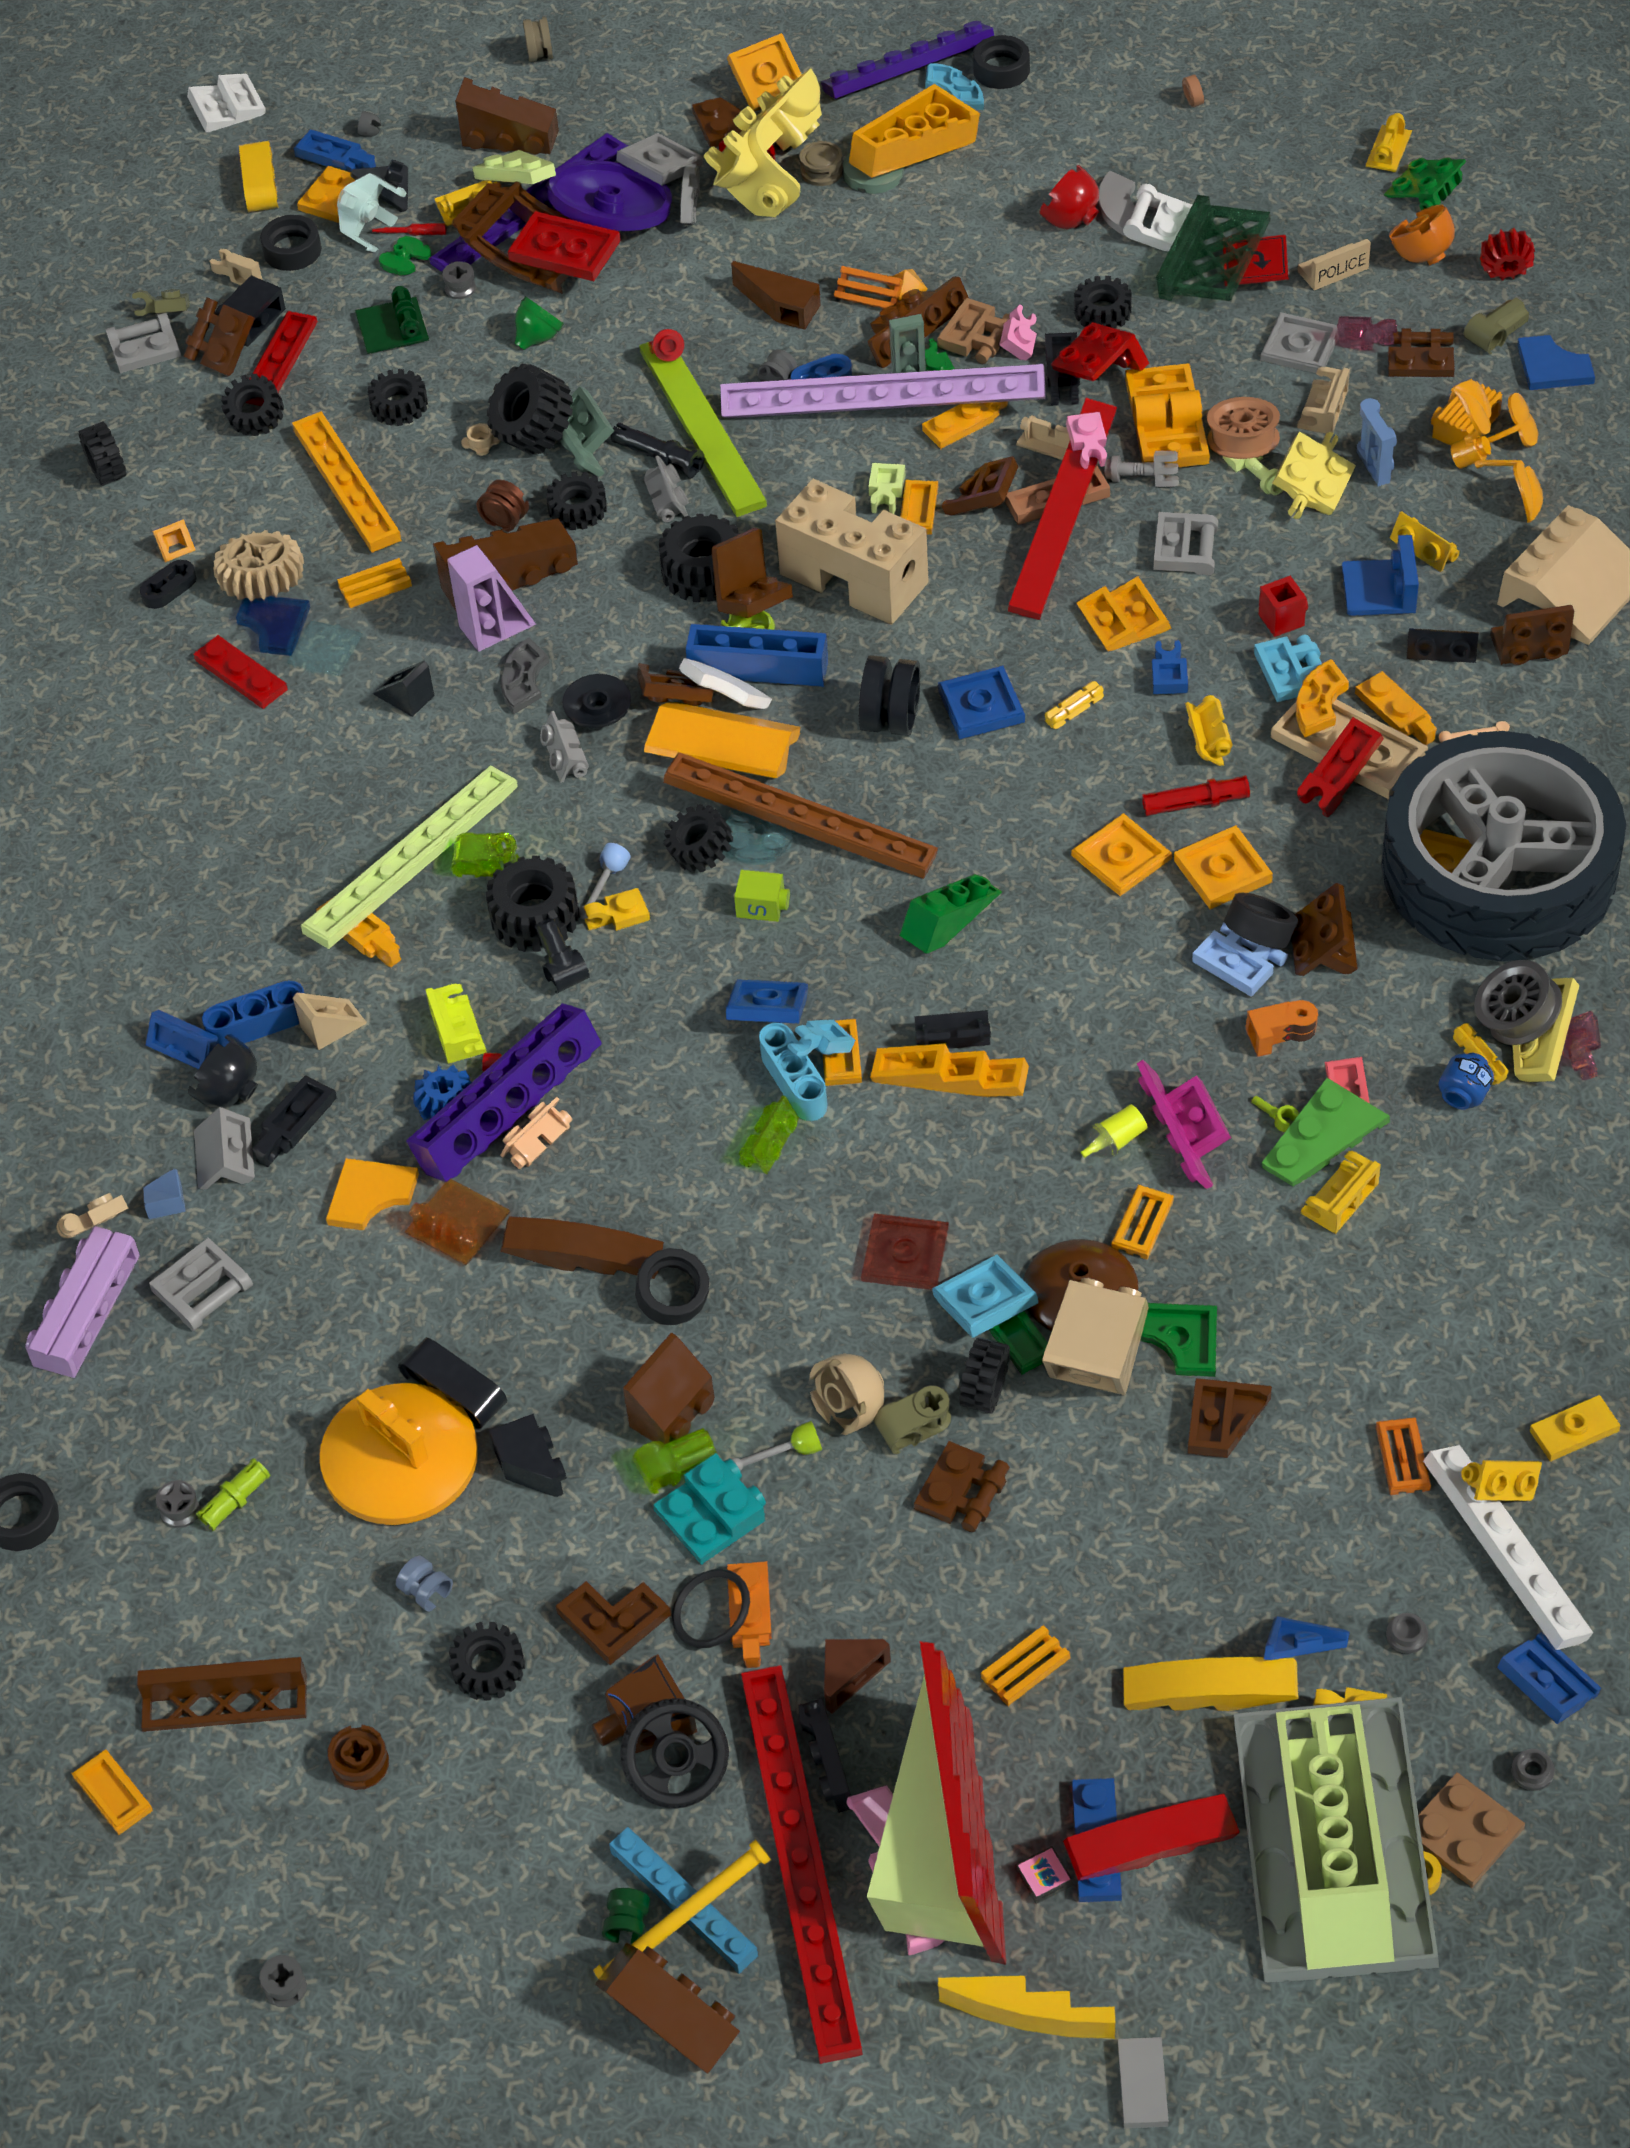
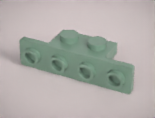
M579 386L571 395L573 398V403L570 405V408L573 409L572 416L568 419V428L564 429L560 442L569 452L573 453L575 456L573 462L582 472H591L600 477L605 472L593 453L614 432V429L589 391Z

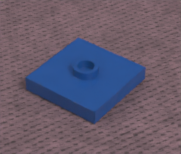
M1004 666L938 682V692L959 739L1025 722V713Z
M737 979L726 1007V1020L799 1024L807 1000L808 984Z

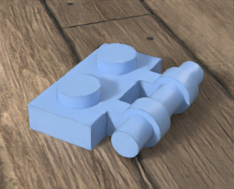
M1225 923L1221 926L1220 931L1226 934L1227 937L1214 930L1192 955L1193 963L1251 997L1273 975L1274 965L1268 961L1270 960L1281 967L1288 958V954L1280 949L1258 945L1244 939L1230 930ZM1242 945H1244V946L1250 948V949L1253 950L1254 952L1252 953L1251 951H1249V950H1247L1246 948L1242 947Z

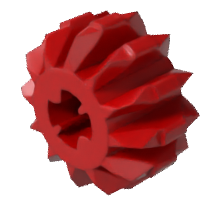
M1514 227L1505 232L1500 229L1498 234H1489L1488 240L1481 243V266L1484 268V271H1487L1490 278L1499 276L1502 281L1506 277L1514 279L1518 274L1525 275L1527 268L1534 266V243L1525 231L1517 232Z

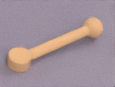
M1500 721L1493 727L1455 733L1442 731L1438 738L1440 743L1467 734L1478 735L1477 732L1509 731L1510 726L1507 722Z

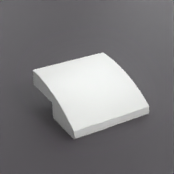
M247 74L218 75L217 85L188 88L187 97L205 132H212L265 114V107Z

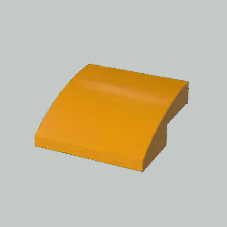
M1138 576L1112 592H1109L1107 587L1104 586L1076 602L1107 652L1171 629L1169 621Z

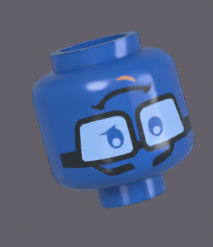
M1477 1053L1457 1054L1450 1059L1439 1079L1438 1085L1442 1098L1450 1106L1461 1110L1479 1106L1494 1081V1073L1483 1056Z

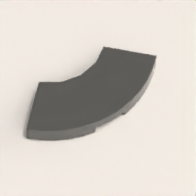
M531 638L521 642L510 653L504 663L505 668L501 679V689L505 703L513 714L542 698L541 692L536 685V678L540 670L550 661L549 656Z

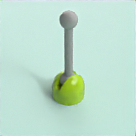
M809 1421L793 1430L789 1442L743 1459H731L741 1471L744 1466L790 1449H794L802 1455H809L822 1451V1447L812 1421Z

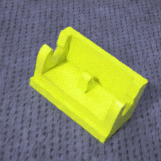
M451 984L437 989H425L429 1009L448 1064L487 1053L467 994L448 998L450 995L463 992L461 984Z

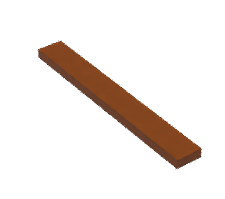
M680 752L677 753L664 774L663 783L922 879L927 875L938 852V848Z

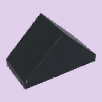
M424 660L395 672L373 692V695L413 717L435 696L429 665Z

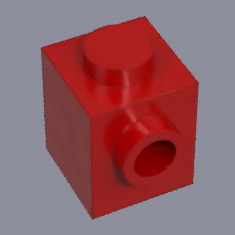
M1291 575L1260 586L1258 615L1274 637L1305 626L1308 601Z

